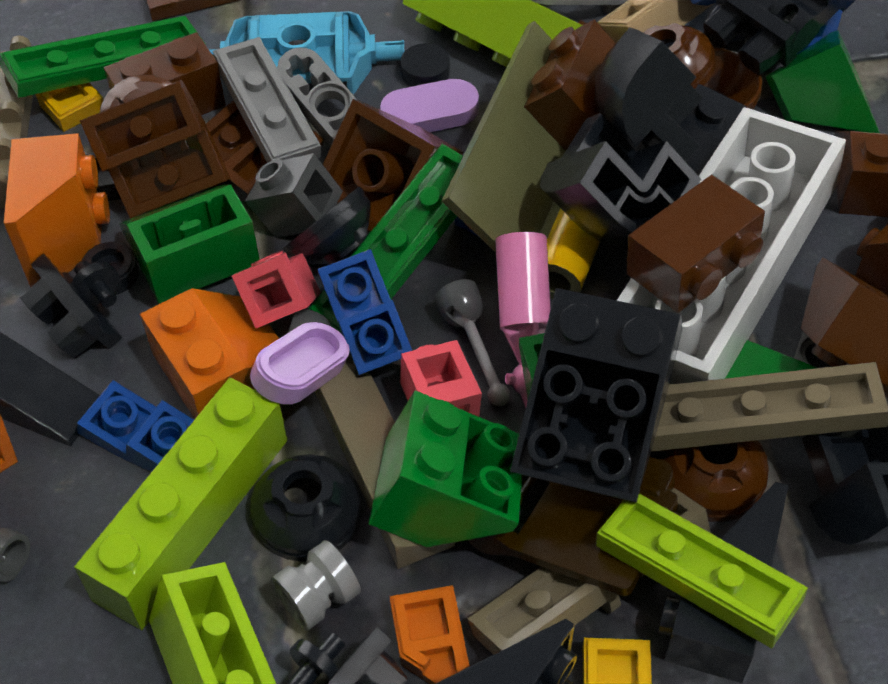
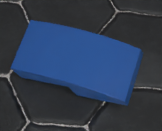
M371 249L317 269L341 333L347 344H349V352L359 375L401 359V353L412 351L394 302L389 297Z
M112 380L77 422V432L114 455L152 472L194 419L163 400L156 407Z

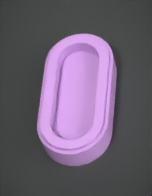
M447 79L392 91L383 98L380 109L428 132L463 126L473 121L479 110V94L477 89L467 81Z
M317 322L304 323L258 353L250 373L251 383L259 394L270 401L280 404L298 403L341 372L349 355V344H347L344 336L339 331L329 325Z

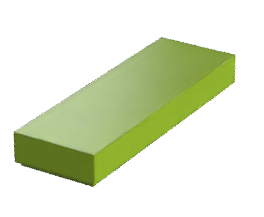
M639 494L637 503L623 500L597 532L596 546L771 649L803 603L808 587L641 494Z

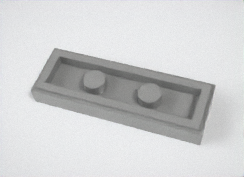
M260 37L213 50V56L218 63L220 76L266 162L312 153L317 158H320L321 145Z

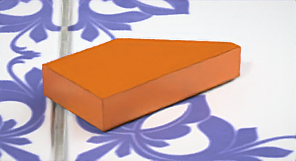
M453 585L390 596L401 666L429 684H436L470 667Z

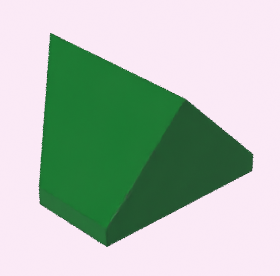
M839 30L829 33L798 54L787 67L782 65L765 77L786 121L793 120L860 132L880 133L860 78Z

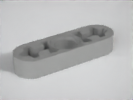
M302 47L291 49L281 56L277 69L303 115L331 147L352 99L356 98L315 51ZM299 69L303 73L310 72L311 83L314 86L311 91L309 90V84L301 75L293 76L294 70ZM327 99L339 100L345 106L340 114L333 117L323 116L316 109L322 101Z

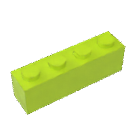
M403 0L402 4L418 11L415 18L417 22L441 32L445 25L456 31L453 37L454 41L475 51H479L483 44L495 51L491 59L505 67L508 66L527 25L533 21L552 40L568 27H573L575 30L583 26L531 0Z
M231 377L227 379L74 566L92 602L142 631L149 622L161 575L190 569L287 442L280 403L266 399L256 390Z
M225 562L161 575L149 622L172 684H276Z

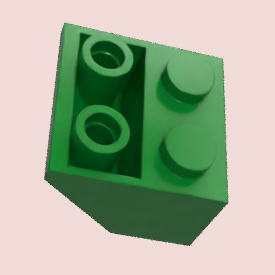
M231 184L215 186L119 223L121 231L129 247L132 249L158 304L191 288L199 289L232 276L235 273L252 267V263L260 260L253 222Z
M415 390L385 439L369 525L425 547L513 532L519 524L522 475L512 473L510 470L519 433L510 430L502 424L490 422L459 409L447 401L435 399Z

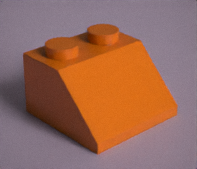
M79 133L11 140L3 223L30 287L41 278L31 266L40 255L44 253L49 257L61 273H69L77 263L82 261L84 255L91 248L101 244L102 224H109L110 222L106 192L97 191L98 169L94 155H85Z
M191 288L140 313L153 356L194 419L229 377L256 390L250 379V373L256 357L262 349L279 339L269 323L255 328L241 296Z

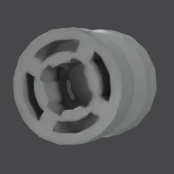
M326 540L308 552L306 565L301 564L298 567L287 566L271 577L272 585L281 602L294 620L306 631L325 618L326 609L331 606V602L344 605L361 593L360 584L351 567L341 553Z

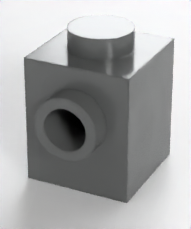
M312 153L284 160L274 159L263 165L256 174V182L245 202L274 237L278 238L304 232L336 206L343 190L316 155Z

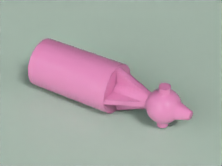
M538 232L508 233L495 239L500 330L504 332L519 363L512 373H506L505 383L512 385L515 391L521 395L525 408L528 399L519 350V338L545 333L551 310L547 236Z

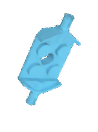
M351 11L244 16L234 20L226 40L220 41V48L260 37L276 67L278 66L279 59L285 52L300 47L311 49L322 58L342 82L347 81V88L353 95L372 70V64H376L377 61H399L405 52L404 40L375 42V34L370 35L359 14ZM294 40L306 41L305 43L299 45L289 44V42ZM209 49V51H210V52L212 53V55H213V50H217V49ZM299 69L293 71V76L299 74L307 83H311L309 71L306 73L301 72Z

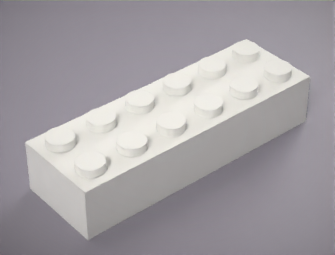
M746 107L742 109L699 177L701 178L700 182H702L711 174L765 211L761 234L763 246L751 264L745 268L737 267L721 279L719 285L710 296L703 300L695 299L678 313L681 314L682 334L670 384L726 378L745 342L752 334L837 187L846 139ZM632 278L617 299V301L676 313Z

